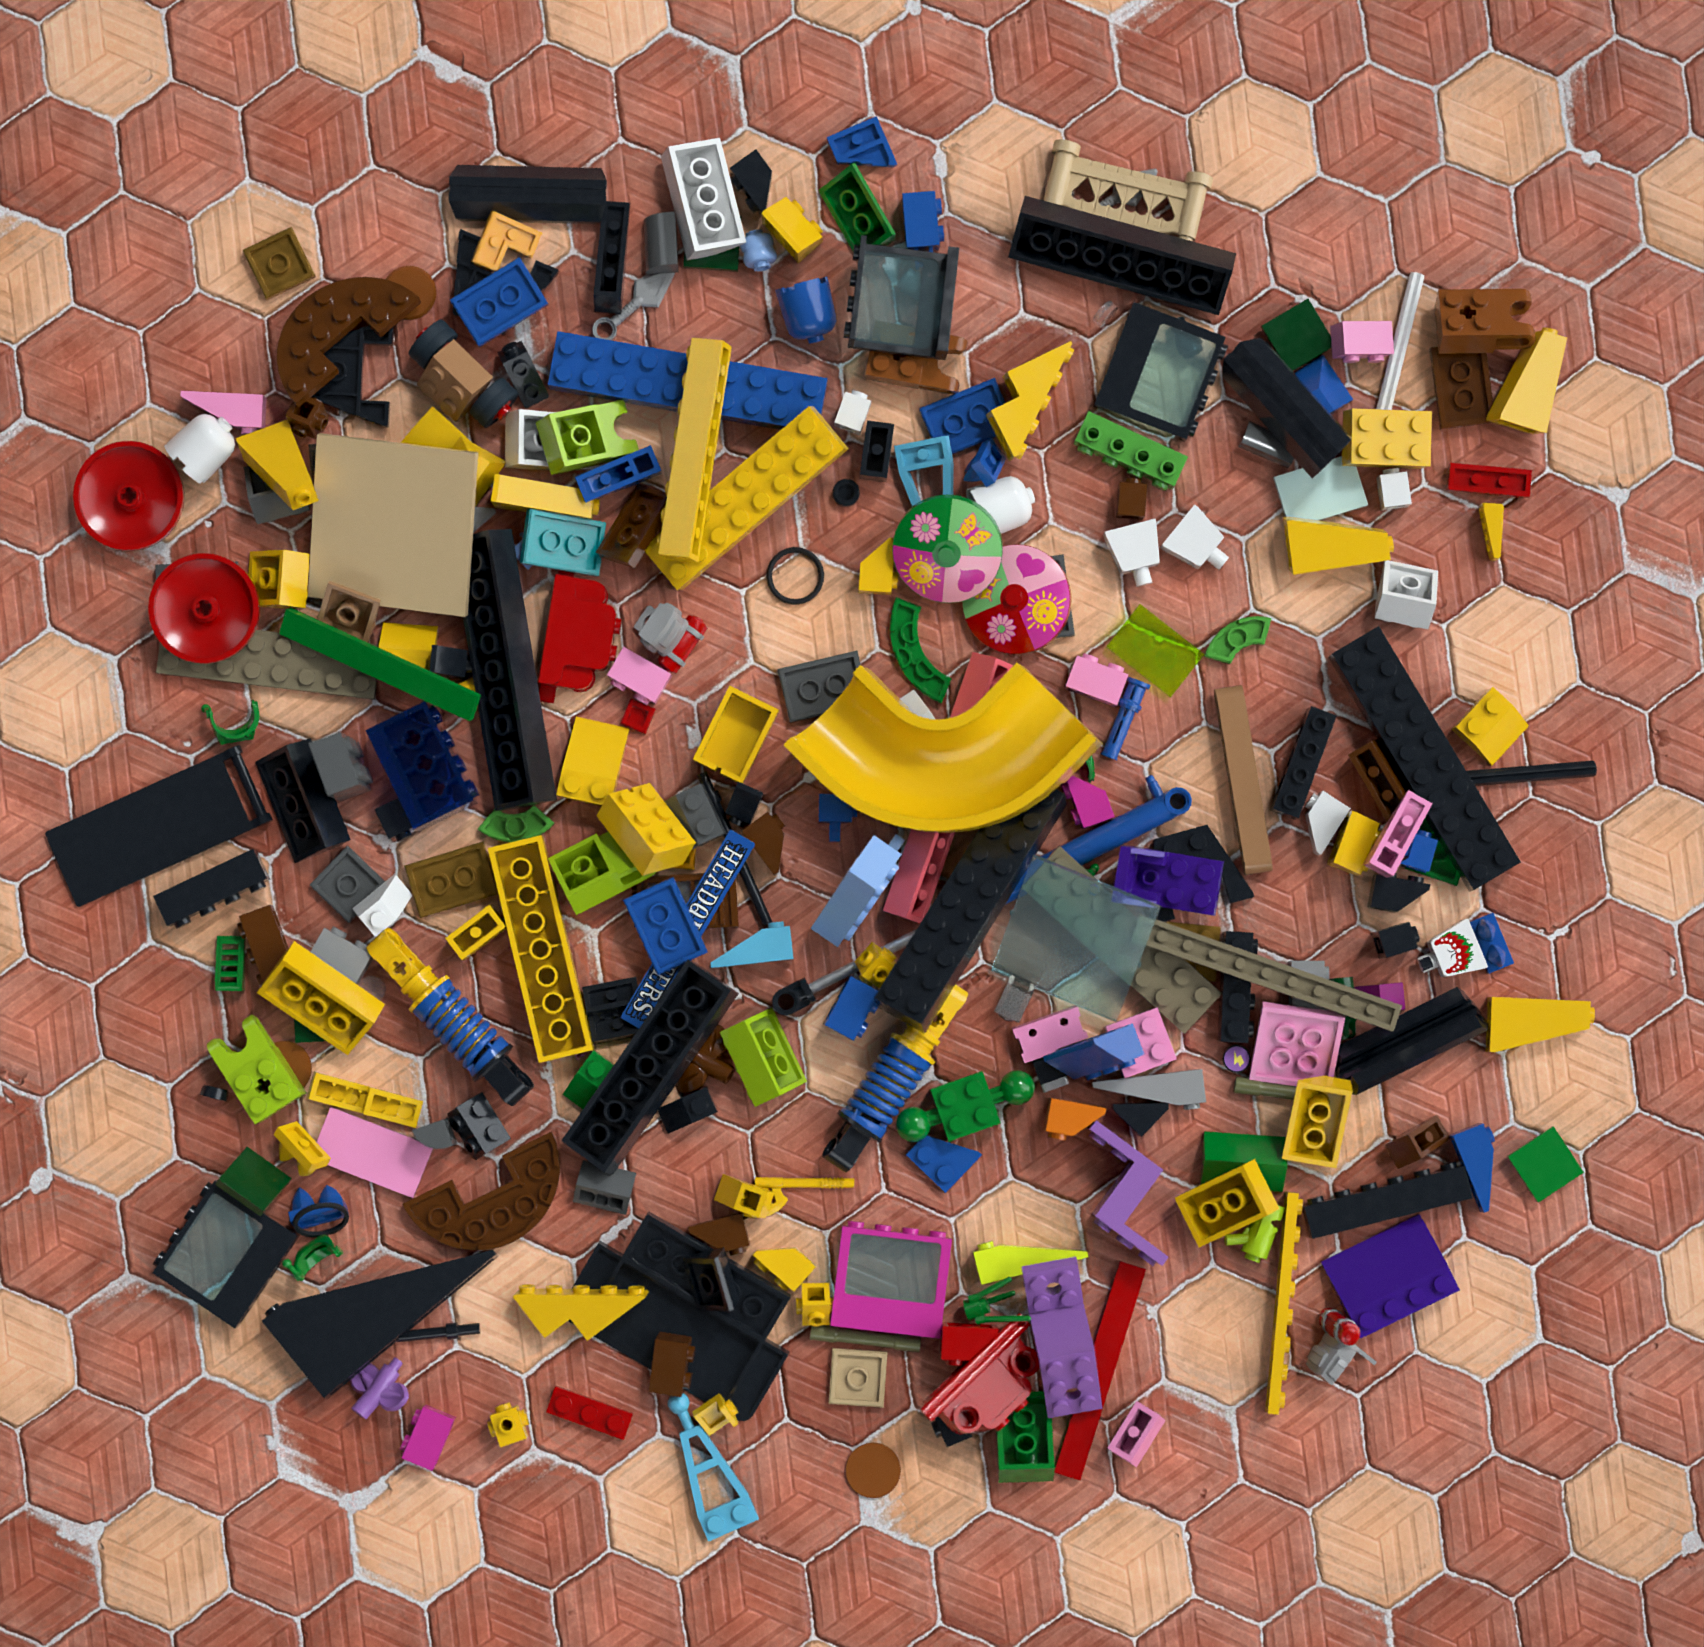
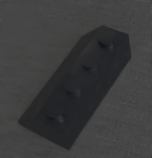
M311 738L285 745L255 762L294 863L334 849L351 840L336 800L329 797L325 790L309 743L312 742Z

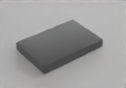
M858 651L777 669L790 723L821 716L837 700L852 680L853 672L861 665Z

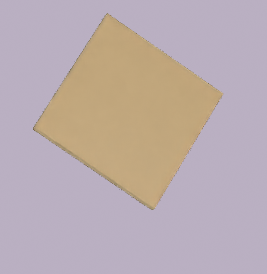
M323 433L317 434L314 489L319 501L313 503L308 597L323 599L329 581L381 600L380 606L461 617L468 616L478 452Z

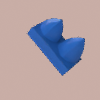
M992 438L982 442L976 456L965 469L967 473L963 479L965 482L982 481L986 487L996 482L1006 457Z
M1494 913L1470 921L1488 965L1485 968L1487 974L1514 964Z
M326 1185L320 1194L319 1203H337L344 1206L348 1211V1207L338 1191ZM300 1187L293 1197L292 1211L288 1212L292 1225L295 1215L300 1210L315 1204L311 1196ZM333 1208L316 1209L303 1215L298 1221V1226L301 1229H306L342 1219L344 1214Z

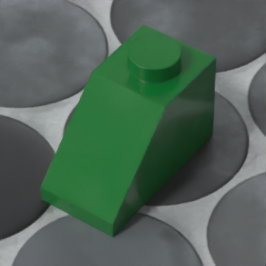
M593 1050L562 1095L581 1109H584L614 1066V1063L596 1050Z

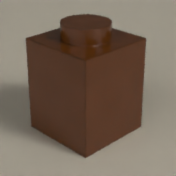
M1125 478V482L1119 483L1116 518L1139 520L1145 518L1147 484H1142L1141 479Z

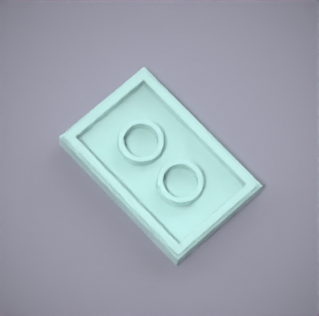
M1342 456L1334 458L1313 478L1303 468L1273 477L1285 517L1320 521L1368 506L1357 467L1342 466Z

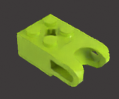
M624 400L551 413L536 422L551 475L609 463L639 450L635 439H622L614 430V421L622 414L628 412Z
M609 832L600 836L596 833L548 858L576 915L650 878L656 873L642 876Z
M249 1015L242 1022V1028L247 1037L246 1046L242 1051H232L221 1039L209 1041L207 1049L253 1123L258 1124L296 1101L307 1092L260 1020L254 1015ZM262 1080H269L271 1083L268 1087V1093L267 1090H263L261 1087Z

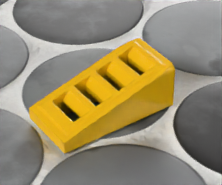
M1481 503L1479 505V514L1490 561H1497L1501 557L1504 506L1503 504Z

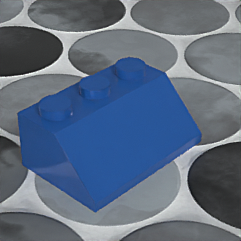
M1132 1023L1043 1056V1059L1046 1063L1073 1079L1085 1076L1088 1081L1101 1076L1102 1073L1106 1075L1119 1070L1118 1065L1120 1070L1136 1064L1135 1058L1145 1054Z

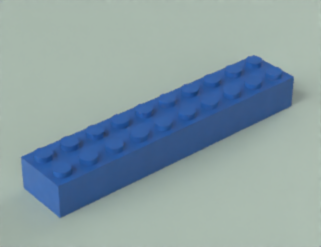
M557 331L548 387L554 391L612 401L624 400L625 403L678 412V404L683 397L684 391L682 378L687 371L688 361L686 353ZM730 361L721 420L781 430L808 406L815 407L822 416L828 378Z

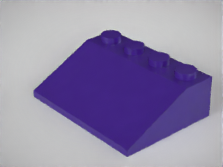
M1420 1214L1321 1261L1347 1318L1353 1320L1359 1327L1360 1339L1460 1291L1448 1264Z

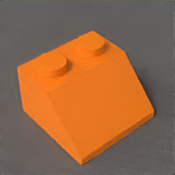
M1049 1097L1043 1130L1049 1132L1048 1137L1066 1140L1067 1135L1074 1136L1106 1113V1108Z

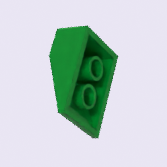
M1044 1391L1031 1392L1026 1398L1028 1404L1018 1413L1013 1411L1007 1417L1010 1420L1007 1425L1000 1431H996L998 1483L1054 1481L1055 1465L1052 1418H1048Z

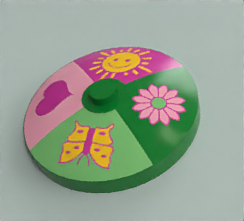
M937 495L918 502L904 514L895 531L892 553L897 572L911 590L935 602L956 603L977 596L992 583L1001 565L1003 542L997 523L981 505L962 496Z

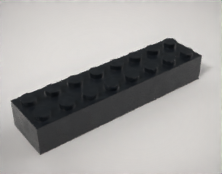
M1025 196L1008 258L1219 315L1233 272L1236 253Z
M687 959L561 1141L604 1173L614 1174L739 993L696 962Z

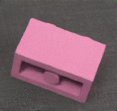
M1342 321L1330 326L1333 359H1343V363H1355L1360 361L1359 358H1367L1368 363L1383 362L1384 357L1394 354L1392 321Z
M624 646L607 674L612 679L610 682L612 686L623 692L626 688L635 692L634 698L646 705L649 702L657 703L672 677L669 672Z
M1083 653L1082 657L1077 655L1064 688L1116 707L1129 674L1123 673L1124 668L1116 664L1109 663L1107 667L1097 663L1099 659L1085 653Z
M1136 1401L1108 1446V1449L1137 1468L1166 1420Z

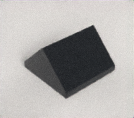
M724 1247L682 1258L697 1310H734L739 1297Z

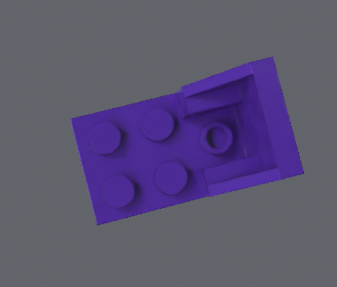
M1121 846L1112 901L1165 907L1215 916L1224 861L1142 847Z

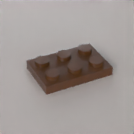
M1431 347L1429 351L1440 430L1493 423L1486 421L1493 405L1487 353L1439 354L1438 347Z
M637 484L595 553L604 559L635 569L662 524L661 513L666 506L667 500L665 492Z

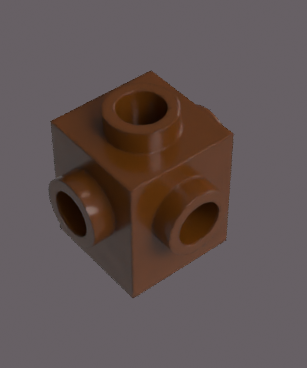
M314 397L309 398L299 408L292 403L285 415L292 428V432L302 438L309 436L317 439V434L326 429L329 420L324 404Z

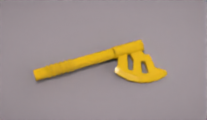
M755 1177V1185L767 1190L772 1188V1191L775 1192L776 1202H771L767 1216H771L778 1212L788 1201L781 1188H854V1178ZM744 1213V1216H746V1217L758 1218V1217H755V1216H752V1215H749V1214Z

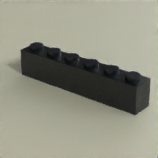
M1456 1161L1440 1165L1441 1170L1430 1173L1429 1168L1415 1171L1412 1178L1404 1179L1403 1175L1388 1178V1184L1377 1186L1376 1182L1360 1185L1361 1191L1350 1193V1189L1333 1192V1198L1324 1200L1323 1195L1307 1199L1308 1204L1303 1205L1302 1208L1309 1238L1315 1239L1472 1199L1473 1196L1465 1166H1457Z

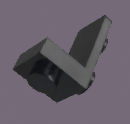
M522 340L508 343L501 351L497 352L525 408H529L549 397Z

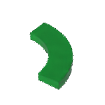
M896 597L890 620L891 643L896 660L914 687L930 699L942 704L952 678L936 669L922 651L918 637V618L921 607Z

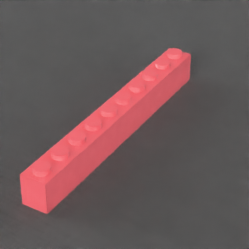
M972 652L950 718L968 711L977 704L1013 665L996 657ZM911 829L898 865L900 867L895 873L883 911L919 924L922 922L929 910L955 832H924Z

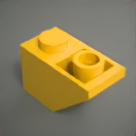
M888 538L860 563L858 593L891 595L892 588L897 589L898 572H893L892 545L894 538Z
M723 1174L714 1200L758 1218H766L775 1192Z
M796 1247L757 1249L753 1253V1256L756 1258L754 1264L766 1273L770 1270L777 1277L774 1281L785 1291L790 1288L794 1292L816 1268V1265Z

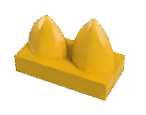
M297 1121L277 1127L274 1136L280 1141V1161H287L294 1157L297 1160L299 1176H309L316 1169L328 1165L331 1159L330 1156Z

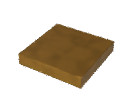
M292 227L243 249V253L266 300L316 277Z

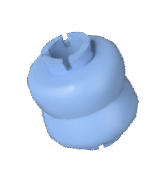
M763 230L749 231V233H746V243L740 245L741 251L744 254L743 261L745 266L754 268L755 272L770 269V264L774 263L777 259L776 251L773 248V237L769 233H763Z

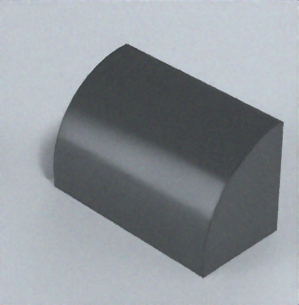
M675 212L657 213L646 217L643 221L646 274L678 273Z
M1249 421L1238 447L1289 468L1294 460L1292 455L1269 429Z
M449 1118L412 1130L417 1140L430 1148L443 1149L458 1144Z
M583 1160L575 1187L573 1202L626 1215L636 1173L617 1168L614 1174H608L589 1161Z

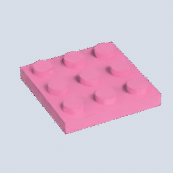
M1262 1002L1249 1080L1296 1086L1297 1080L1318 1076L1334 1077L1345 1015L1334 1011Z

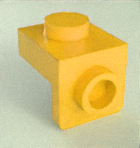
M720 1393L692 1412L694 1418L709 1436L729 1422L733 1427L738 1425L736 1418L737 1408L730 1399L725 1401Z

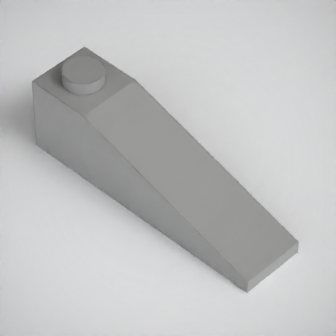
M1202 1069L1091 1082L1092 1088L1174 1105H1183L1184 1110L1200 1108V1103L1206 1102Z

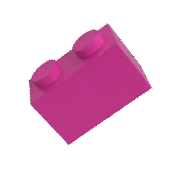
M429 1405L423 1406L422 1410L417 1409L411 1421V1424L415 1426L411 1436L406 1434L400 1450L404 1451L402 1459L433 1471L456 1417Z

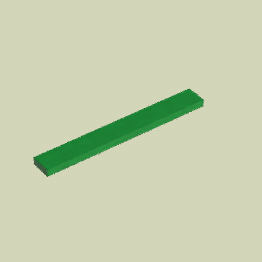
M291 607L286 609L279 632L280 635L467 721L474 719L481 694Z

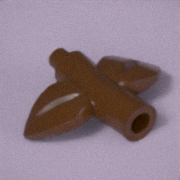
M717 1025L683 1073L677 1082L679 1092L692 1093L700 1090L708 1076L724 1084L730 1081L735 1073V1067L718 1059L727 1050L720 1034L721 1031L725 1030L723 1026Z

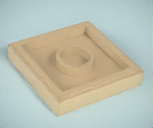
M832 1348L829 1404L884 1408L887 1351Z

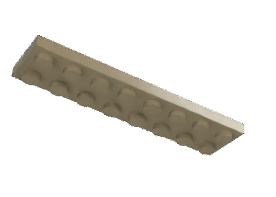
M256 630L251 640L240 652L224 661L211 664L186 661L173 655L161 643L159 646L157 674L375 700L376 678L282 636L279 632Z
M1060 845L1022 885L1027 892L1155 1008L1158 1007V1010L1184 1034L1222 994L1185 959L1131 941L1138 916L1122 902L1112 901L1113 894Z

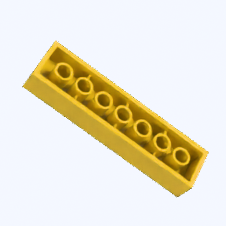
M808 406L709 491L699 562L668 560L660 556L657 549V539L661 532L652 539L645 552L675 589L683 590L849 448L816 408Z
M539 835L489 847L488 852L538 1062H547L594 1050L551 865L548 860L544 836Z

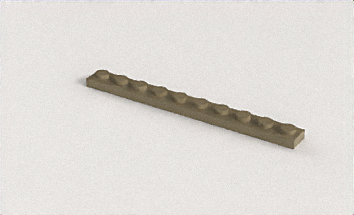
M1139 914L1131 937V941L1394 1032L1402 1005L1142 914Z

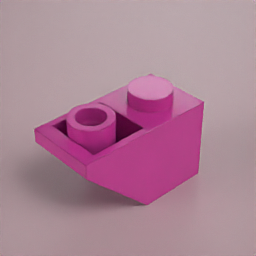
M1073 775L1065 783L1061 784L1066 800L1071 798L1074 809L1070 811L1075 825L1080 824L1081 828L1084 829L1115 817L1106 791Z

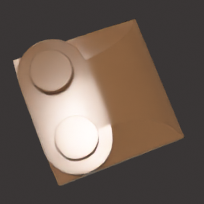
M329 581L317 620L369 643L371 634L375 629V621L381 600Z

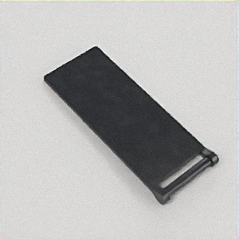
M234 746L216 756L45 833L76 905L81 907L273 821L270 812L267 813L242 758L241 754L243 751L241 746ZM226 760H232L257 818L251 821L224 764Z

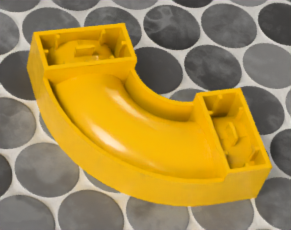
M1016 662L971 709L947 719H929L918 716L870 669L860 665L853 672L852 680L837 700L808 728L798 735L790 737L784 743V746L825 787L856 810L877 820L903 828L924 832L950 833L989 827L1029 810L1045 799L1059 785L1065 783L1103 743L1024 666Z

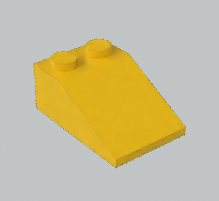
M576 717L556 795L566 799L602 806L608 794L616 792L630 728Z

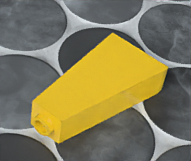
M1542 328L1541 331L1535 332V343L1530 348L1521 349L1487 415L1486 421L1529 434L1547 433L1567 337L1557 335L1558 331L1552 328Z
M288 420L236 438L244 461L292 510L319 501Z
M499 474L494 476L491 502L495 508L526 512L527 509H535L593 520V515H598L600 499L585 503L579 488Z
M1289 516L1283 517L1289 571L1293 575L1391 560L1390 552H1394L1392 536H1388V533L1383 529Z
M1487 997L1488 1031H1486L1485 1052H1498L1590 1029V1024H1593L1595 1020V1009L1591 1007V1001Z

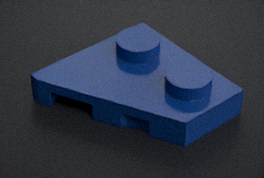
M877 116L827 137V142L837 164L851 165L855 163L857 166L892 168L897 166L896 159Z
M926 1136L923 1140L918 1141L906 1156L946 1193L982 1154L979 1151Z

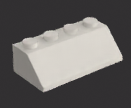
M720 138L668 146L661 155V160L686 259L692 260L716 255L746 243Z

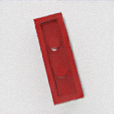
M1450 463L1447 491L1529 498L1532 470Z
M557 1385L554 1388L546 1413L622 1440L625 1439L634 1414Z

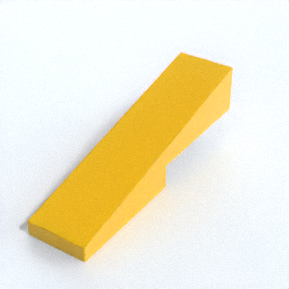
M316 1071L313 1072L306 1097L309 1100L414 1128L417 1126L423 1105L421 1100Z

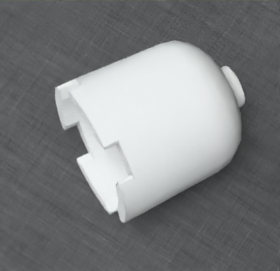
M201 414L191 420L164 447L173 460L178 457L186 465L182 470L198 483H205L234 451L235 440L230 433L233 428L223 417L216 419L214 416Z
M1004 477L997 479L995 483L988 487L981 484L966 490L968 499L978 503L990 513L997 523L1001 534L1024 525L1031 518V504L1035 503L1033 491L1030 487L1025 488L1024 484L1016 477Z

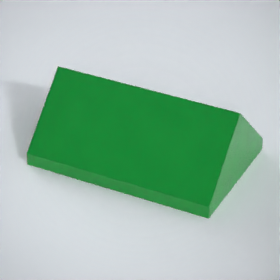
M855 163L849 165L818 190L852 251L854 250V244H860L861 235L867 236L866 244L887 246L895 241V231Z
M1204 1131L1200 1185L1255 1159L1270 1191L1283 1192L1288 1166L1287 1160L1282 1159L1286 1137Z

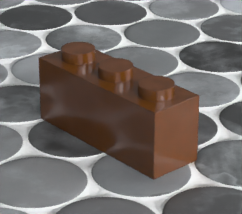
M1375 739L1348 754L1388 822L1408 789L1380 741Z
M267 905L240 915L241 922L237 923L242 939L247 938L250 946L247 949L249 960L252 965L256 964L260 974L256 975L259 987H261L289 948L273 905Z

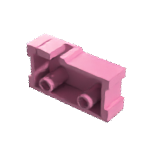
M1076 1005L1011 1028L1014 1037L1019 1040L1022 1049L1020 1054L1024 1063L1053 1053L1058 1048L1088 1038L1087 1032L1082 1029L1078 1018L1081 1015ZM1062 1018H1066L1064 1024H1060ZM1035 1029V1033L1030 1035L1029 1030Z

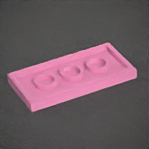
M330 1107L317 1140L318 1145L331 1158L328 1163L329 1166L411 1198L415 1196L433 1148L423 1145L414 1138L334 1107Z

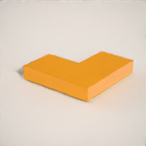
M491 211L471 262L496 272L499 270L507 248L528 258H533L542 232L495 211Z

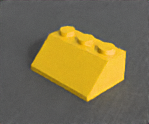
M1329 1076L1297 1080L1282 1159L1337 1168L1353 1092L1351 1080Z

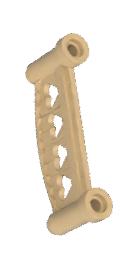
M1064 139L1054 141L1052 149L1054 159L1044 201L1195 241L1206 193L1211 190L1213 178L1210 175L1190 171L1186 174L1185 182H1180L1080 158L1081 146L1079 144ZM1086 179H1088L1095 197L1092 202H1086L1083 198L1076 200L1072 197V192ZM1113 185L1121 202V206L1117 209L1112 208L1110 205L1102 206L1098 202L1099 197ZM1139 191H1141L1148 210L1145 215H1139L1136 211L1130 213L1125 209V204ZM1165 198L1168 199L1174 215V219L1170 222L1165 221L1163 218L1155 219L1151 214L1152 210Z

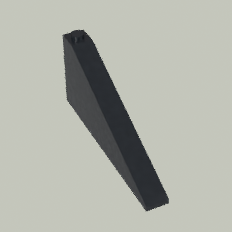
M490 1250L285 1302L280 1306L276 1303L265 1312L267 1317L262 1322L323 1398L329 1399L403 1335L414 1328L494 1261L498 1254Z

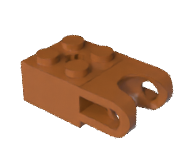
M1526 289L1438 290L1434 309L1439 354L1493 353L1494 350L1530 348L1536 341L1533 326L1528 323L1517 322L1511 317L1525 314L1532 304L1530 292Z
M875 321L872 341L912 346L915 342L916 328ZM950 335L948 354H962L967 349V340ZM869 352L865 373L866 380L952 395L959 392L960 385L958 380L943 374L938 368L939 359L904 355V358L900 357L899 361H895L890 353Z

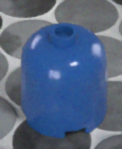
M827 276L821 279L816 278L794 284L793 287H783L775 290L786 329L793 338L798 340L807 339L808 344L823 341V335L831 332L835 327L836 313Z

